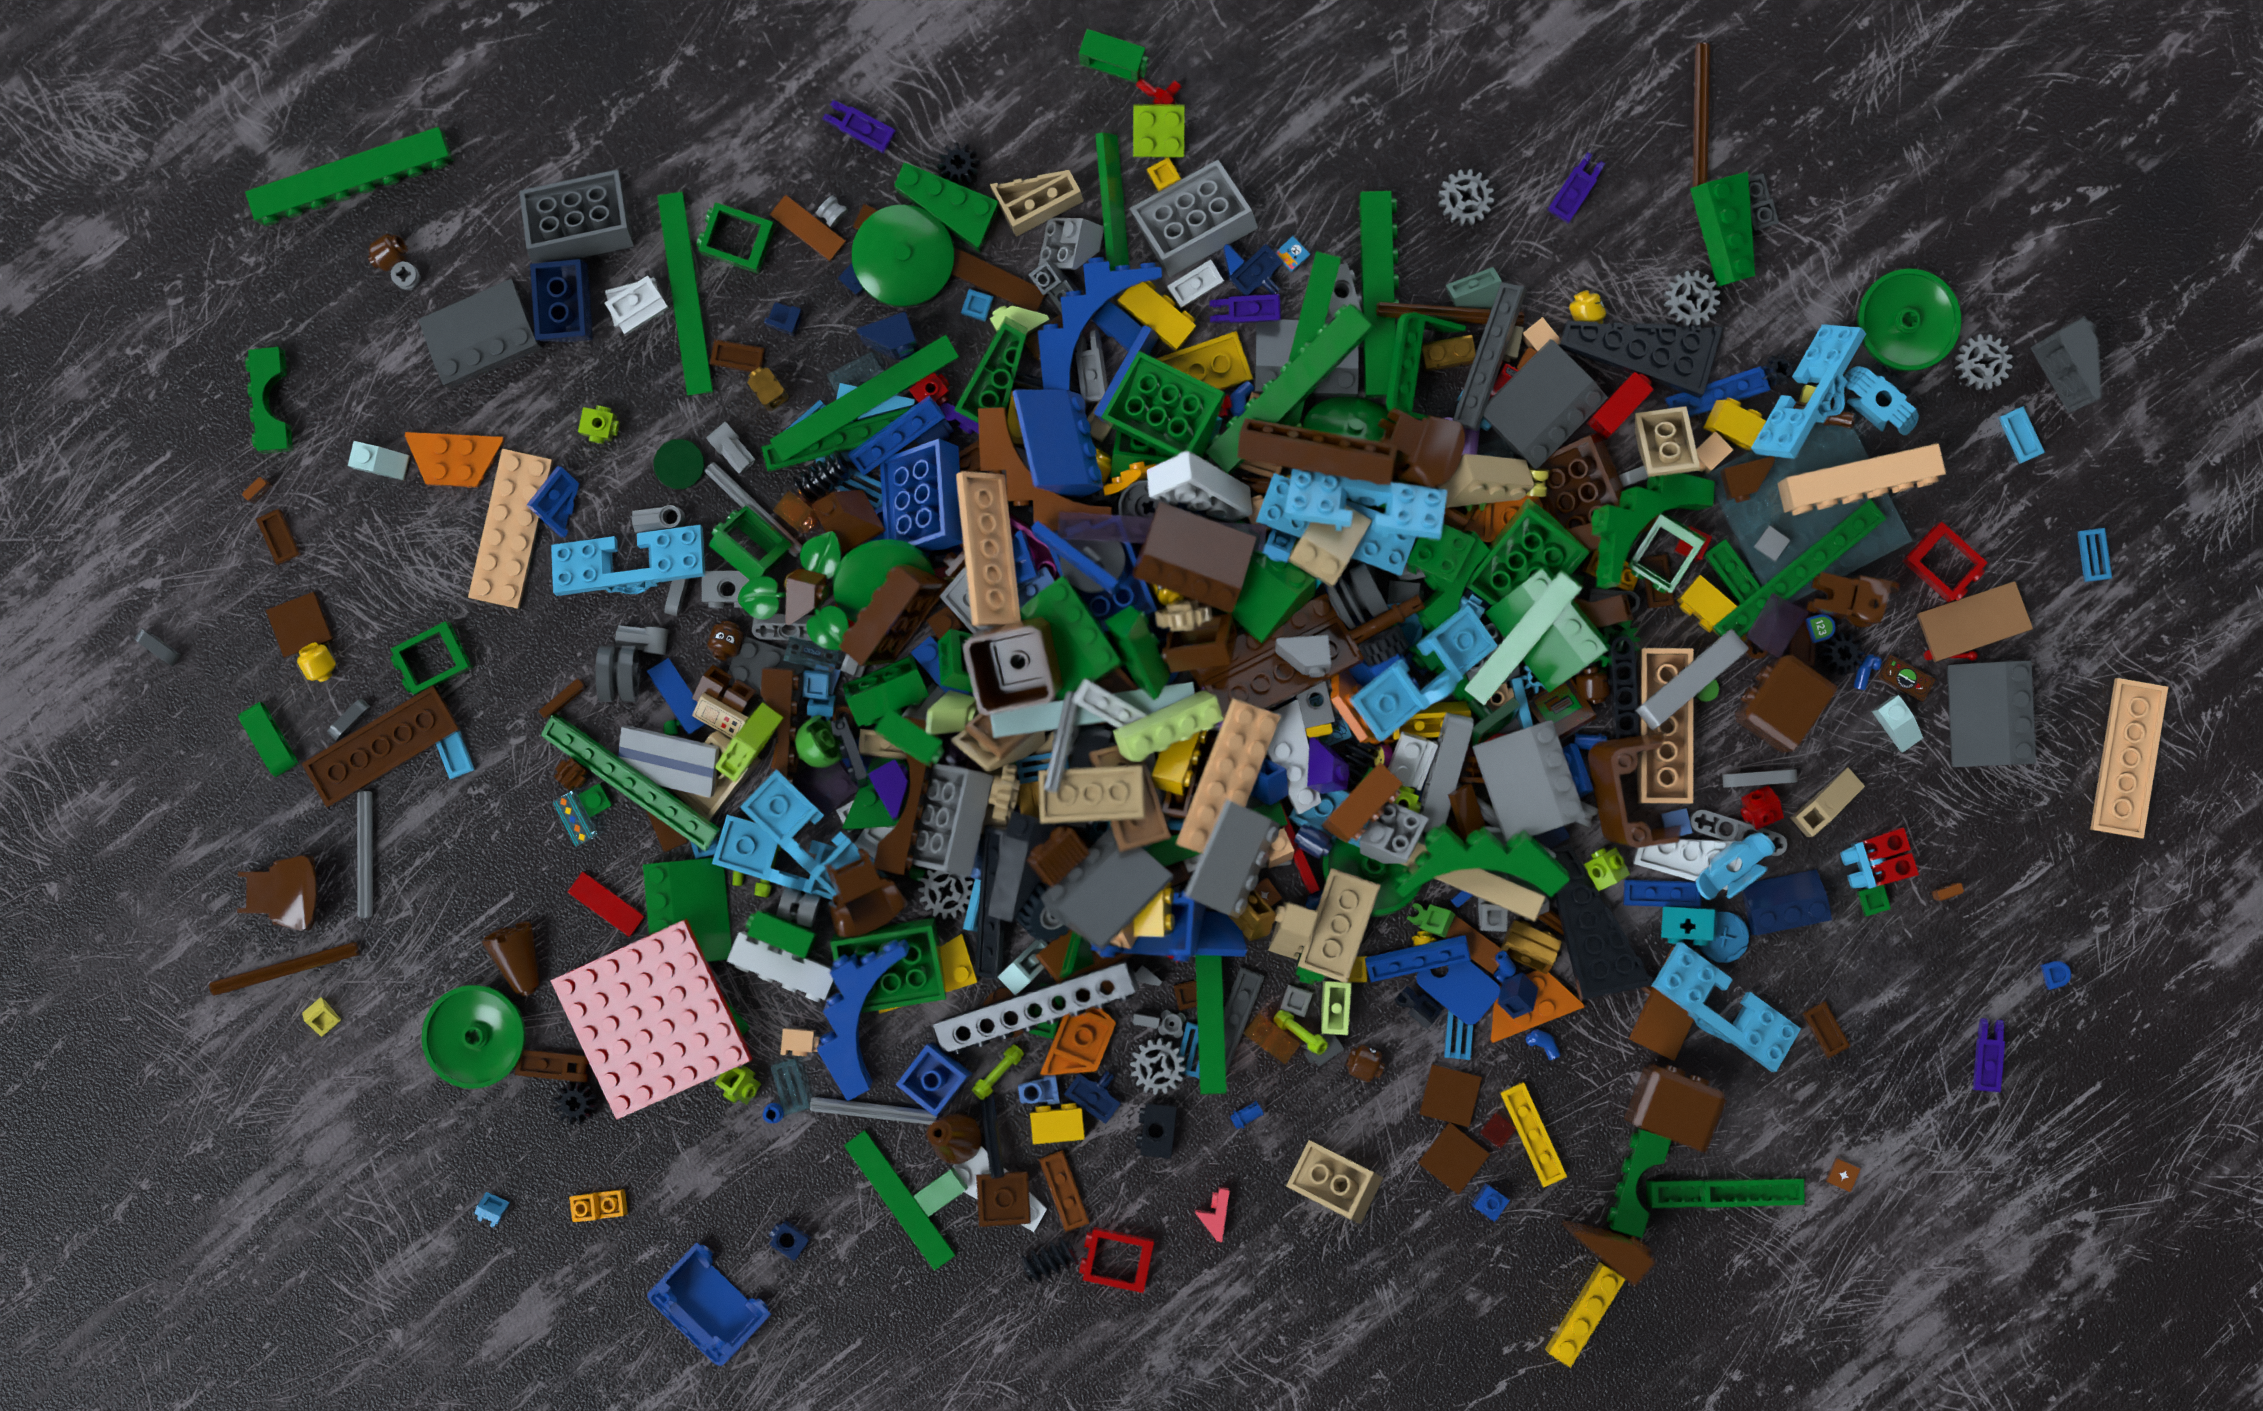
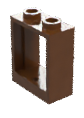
M1232 613L1212 616L1213 618L1209 621H1203L1201 626H1197L1193 630H1170L1167 632L1166 647H1163L1162 654L1164 662L1169 664L1171 672L1230 665L1238 636ZM1215 641V642H1213V643H1206V644H1199V645H1192V646H1184V645H1190V644H1197V643H1205V642Z

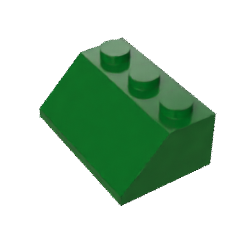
M1117 431L1110 478L1121 476L1120 472L1130 469L1129 464L1144 461L1145 466L1151 464L1157 466L1172 459V457Z
M1129 606L1105 620V624L1120 654L1126 661L1125 664L1134 683L1152 700H1156L1170 678L1166 668L1169 664L1164 662L1162 652L1159 653L1156 647L1159 645L1153 632L1148 631L1147 625L1149 621L1145 614Z
M913 655L863 675L862 678H856L843 684L846 701L858 726L874 724L878 721L879 717L885 715L888 708L895 713H899L903 707L910 704L912 706L918 705L929 696Z

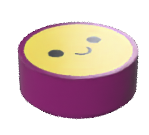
M1387 744L1377 745L1375 748L1379 751L1374 750L1373 755L1376 757L1373 760L1376 767L1381 762L1388 769L1393 756L1392 748Z

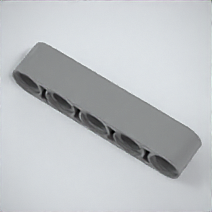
M1730 629L1637 708L1636 712L1652 730L1656 729L1749 648L1734 630Z
M1448 712L1444 717L1437 741L1438 747L1430 765L1420 801L1422 804L1419 814L1429 818L1423 831L1425 833H1428L1433 827L1438 828L1441 824H1446L1451 806L1448 794L1455 791L1473 729V718Z

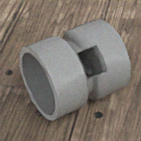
M785 887L776 917L788 921L796 919L797 924L811 928L820 906L821 896L811 893L803 895L800 890ZM795 903L800 904L798 909L794 907Z

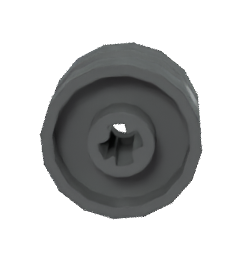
M599 646L596 657V689L599 702H614L618 693L623 702H637L640 691V659L637 646H622L619 654H617L614 646Z

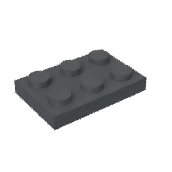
M744 636L739 654L733 657L728 670V674L732 676L729 685L733 686L736 679L756 690L755 694L761 696L762 668L796 669L795 675L800 676L799 690H794V701H798L799 705L803 692V672L805 670L811 671L814 660L798 654H791L790 651Z

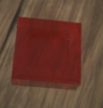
M1494 1113L1479 1133L1501 1149L1516 1128L1497 1113Z

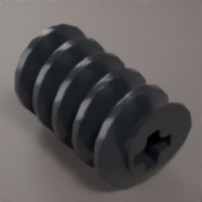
M833 451L834 460L829 455L825 456L826 465L821 461H817L818 470L810 466L808 468L810 475L804 471L800 472L801 481L794 477L797 490L807 501L813 503L817 501L818 497L825 496L826 491L831 492L834 486H840L842 481L850 480V468L839 451Z
M1353 735L1350 739L1354 745L1346 744L1344 746L1348 754H1339L1349 765L1348 787L1345 791L1350 794L1353 791L1349 785L1359 784L1355 779V775L1364 776L1360 768L1370 767L1366 758L1373 760L1376 758L1371 752L1372 749L1379 751L1370 743L1360 742Z
M1059 1237V1246H1056L1052 1241L1049 1242V1251L1040 1246L1039 1256L1033 1250L1030 1251V1260L1024 1255L1021 1256L1023 1267L1032 1285L1033 1278L1038 1283H1042V1274L1050 1279L1052 1277L1051 1269L1057 1274L1061 1273V1265L1067 1270L1070 1269V1260L1075 1265L1080 1264L1069 1239L1066 1242L1063 1238Z

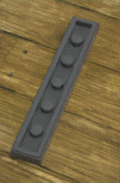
M1503 282L1500 284L1453 421L1460 422L1464 429L1478 431L1527 292V289L1523 286Z

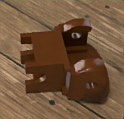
M1393 408L1387 417L1397 423L1394 424L1382 418L1378 426L1385 429L1383 438L1379 442L1398 445L1394 473L1398 477L1397 481L1403 484L1430 488L1446 483L1457 470L1462 457L1465 442L1463 426L1460 422L1433 417L1432 415L1419 421ZM1407 463L1411 465L1406 471L1402 470Z
M1821 572L1820 576L1813 578L1811 588L1825 592L1827 600L1815 598L1814 602L1808 601L1806 610L1838 619L1846 618L1851 625L1856 627H1870L1871 624L1881 623L1889 594L1897 593L1900 589V584L1862 575L1849 579ZM1875 600L1878 602L1876 609H1874Z
M863 848L857 850L860 856L859 859L836 870L829 863L824 865L836 891V895L832 896L833 901L828 904L831 910L834 932L841 937H853L873 931L888 923L900 910L908 905L903 895L894 885V882L888 877L882 878L877 874L868 852L864 851Z
M298 856L284 860H275L273 866L270 867V872H238V877H247L246 908H237V913H269V919H272L273 925L300 931L312 929L317 901L315 860L312 856Z

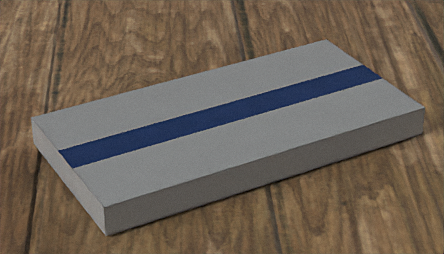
M628 725L621 727L618 757L659 786L710 798L714 796L717 769L714 767L718 762V746Z

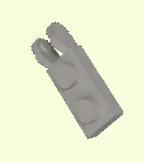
M1097 330L1090 332L1092 350H1087L1086 338L1083 333H1081L1076 345L1077 353L1075 355L1080 391L1085 404L1101 401L1108 389L1103 350L1101 349V337Z

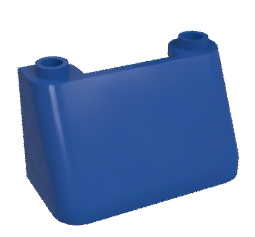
M1182 892V894L1174 893L1171 914L1174 915L1175 926L1172 934L1166 936H1138L1131 949L1111 946L1109 944L1102 951L1092 944L1091 950L1100 952V957L1115 958L1116 953L1174 956V961L1189 962V957H1195L1206 905L1184 896L1185 892Z
M696 1242L650 1290L647 1297L714 1364L722 1366L771 1313L768 1311V1306L761 1299L757 1298L755 1300L751 1298L747 1300L711 1265L713 1263L711 1258L713 1254L705 1245L700 1246Z

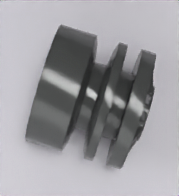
M1148 480L1137 481L1129 485L1122 493L1119 500V515L1123 523L1131 531L1147 534L1155 513H1147V503L1152 504L1154 502L1153 507L1155 509L1159 501L1178 508V504L1167 503V499L1162 496L1158 499L1149 497Z
M1361 563L1349 570L1352 582L1347 583L1341 575L1339 576L1338 581L1341 588L1337 589L1335 585L1330 587L1326 584L1329 599L1338 617L1350 630L1356 628L1352 616L1355 614L1361 624L1365 623L1363 610L1367 609L1374 618L1389 610L1365 563Z

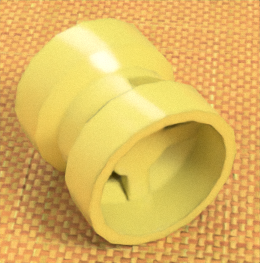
M1528 467L1534 487L1526 495L1545 497L1547 495L1545 481L1548 479L1549 470L1542 468L1535 470Z

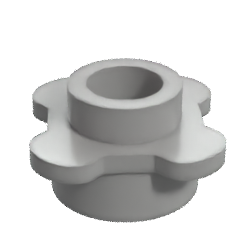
M1164 1010L1161 1013L1162 1023L1158 1027L1159 1033L1161 1035H1174L1175 1038L1181 1037L1183 1035L1182 1024L1186 1020L1183 1013L1173 1014L1169 1010ZM1173 1021L1174 1026H1170L1169 1023Z

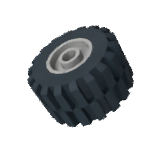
M1042 881L1037 884L1030 894L1028 902L1016 919L1031 937L1033 936L1038 941L1042 939L1046 942L1051 938L1057 940L1060 935L1065 936L1070 928L1052 917L1048 912L1041 896L1051 886Z

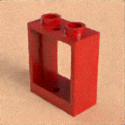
M1634 372L1590 418L1587 424L1606 440L1653 391V388L1650 386L1652 384L1651 381L1644 374L1640 373L1638 375Z
M1942 521L1936 523L1902 561L1947 602L1954 599L1959 601L1968 591L1966 586L1972 580L1976 582L1985 573L1983 567L1988 563ZM1942 536L1975 564L1952 590L1920 562Z
M1093 1227L1092 1233L1087 1232L1084 1245L1085 1248H1089L1087 1258L1082 1257L1079 1273L1084 1274L1083 1281L1144 1293L1154 1239ZM1098 1237L1142 1246L1135 1282L1091 1274Z

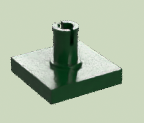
M1513 697L1493 712L1487 704L1483 705L1477 699H1473L1468 704V707L1471 708L1481 722L1474 726L1468 745L1473 749V746L1486 742L1513 722L1520 707L1517 700Z

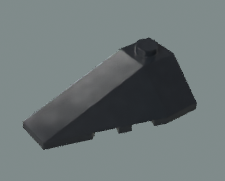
M1012 811L1002 843L988 916L1013 923L1028 902L1030 894L1037 884L1043 881L1027 862V859L1031 856L1030 853L1036 846L1043 845L1050 839V834L1058 826L1051 823L1041 824L1038 818Z

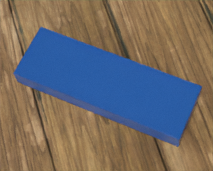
M669 658L647 671L648 676L688 736L707 725L692 716L698 702L692 699V692Z
M1623 881V905L1701 908V894L1697 889L1696 882Z

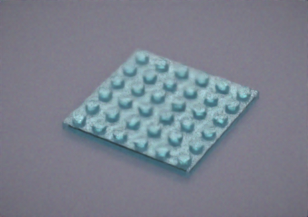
M1815 422L1795 459L1774 456L1775 462L1758 491L1750 495L1751 500L1736 503L1735 499L1727 501L1720 471L1724 468L1771 456L1755 454L1752 450L1704 475L1705 479L1715 481L1714 496L1761 586L1766 584L1869 500L1867 495H1863V499L1857 502L1843 505L1842 500H1840L1833 507L1818 510L1817 506H1814L1813 510L1807 513L1793 516L1792 511L1784 513L1777 484L1787 477L1869 459L1854 428L1849 429L1834 425L1828 427L1824 426L1823 423ZM1888 493L1880 497L1871 498L1887 519L1822 572L1843 577L1912 541ZM1769 525L1790 540L1775 562L1753 547ZM1813 579L1774 611L1816 591V589L1811 588Z

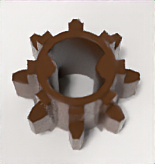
M571 757L567 761L562 760L555 768L557 773L554 777L570 791L575 787L580 788L587 780L584 776L588 771Z

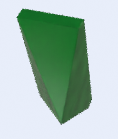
M1073 930L1059 976L1062 979L1094 964L1089 941Z

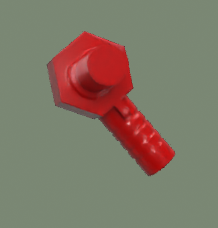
M1143 78L1136 84L1149 97L1154 98L1153 104H1176L1173 97L1182 88L1176 81H1173L1166 90L1158 87L1154 88Z

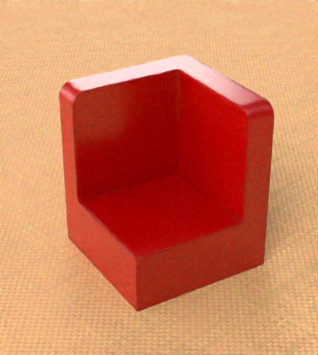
M1688 526L1707 539L1693 560L1698 562L1702 559L1712 536ZM1679 538L1674 552L1687 558L1693 546Z

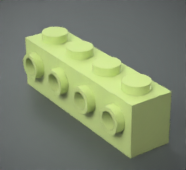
M1202 690L1118 728L1113 733L1120 754L1131 761H1141L1154 751L1168 749L1172 743L1178 740L1190 739L1194 733L1200 730L1212 729L1216 726V723L1224 719L1216 696Z

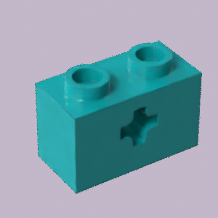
M1663 907L1661 938H1668V943L1672 944L1683 943V939L1694 940L1693 945L1709 946V941H1716L1718 910ZM1689 919H1691L1692 924H1696V928L1692 929L1690 934H1688L1687 929H1683V924H1687Z

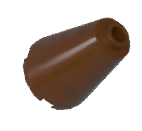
M527 921L516 923V928H501L485 936L484 940H482L483 946L514 992L521 993L522 996L534 993L536 991L535 987L540 984L533 928L531 923Z
M963 1113L948 1114L933 1122L927 1130V1138L936 1155L949 1164L960 1165L977 1155L981 1147L982 1133L977 1122Z

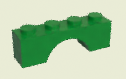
M280 347L248 350L249 357L245 358L247 372H250L251 382L247 384V389L253 403V407L250 408V419L255 426V433H252L253 447L262 454L293 451L291 425L275 418L269 406L271 389L280 379L287 376L285 350Z
M1640 1128L1637 1129V1133H1632L1629 1141V1147L1632 1150L1629 1158L1625 1157L1621 1170L1624 1172L1622 1183H1617L1614 1197H1617L1615 1208L1611 1207L1607 1216V1222H1610L1609 1227L1611 1229L1643 1238L1650 1213L1640 1205L1637 1199V1181L1647 1168L1657 1164H1664L1671 1139Z

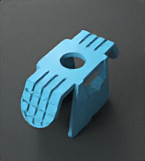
M1861 366L1850 369L1844 375L1848 381L1845 388L1853 390L1861 397L1848 399L1847 403L1879 430H1885L1888 420L1897 427L1902 435H1907L1914 429L1919 418L1917 410L1906 401L1907 397L1904 393H1900L1892 383L1885 380L1886 378L1876 376L1869 369ZM1878 392L1882 393L1891 402L1889 406L1881 407L1876 403Z
M1755 833L1749 835L1742 842L1735 841L1714 856L1710 861V866L1699 874L1696 879V886L1700 894L1705 899L1711 900L1727 885L1728 898L1743 890L1767 871L1766 867L1756 863L1775 852L1773 842L1764 834ZM1739 857L1742 860L1741 868L1735 872L1729 871L1726 866Z

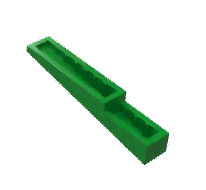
M1195 955L1200 1095L1226 1094L1222 958L1218 955Z
M1804 1179L1646 1180V1206L1651 1208L1805 1205Z

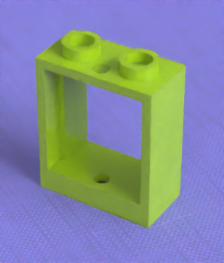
M762 702L734 736L714 768L736 783L763 750L783 717Z

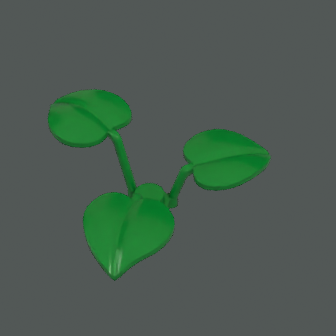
M833 531L811 538L803 545L800 552L803 567L808 571L826 575V579L834 576L835 570L841 562L840 543ZM759 576L751 579L742 587L738 595V603L752 617L769 619L778 612L780 607L778 598L786 597V592L777 593L778 584L775 579ZM823 600L815 608L816 616L809 618L806 623L807 633L814 643L823 648L842 650L839 646L844 640L842 638L844 633L849 629L847 616L842 609L836 606H826L820 611L821 606L824 605L825 600Z

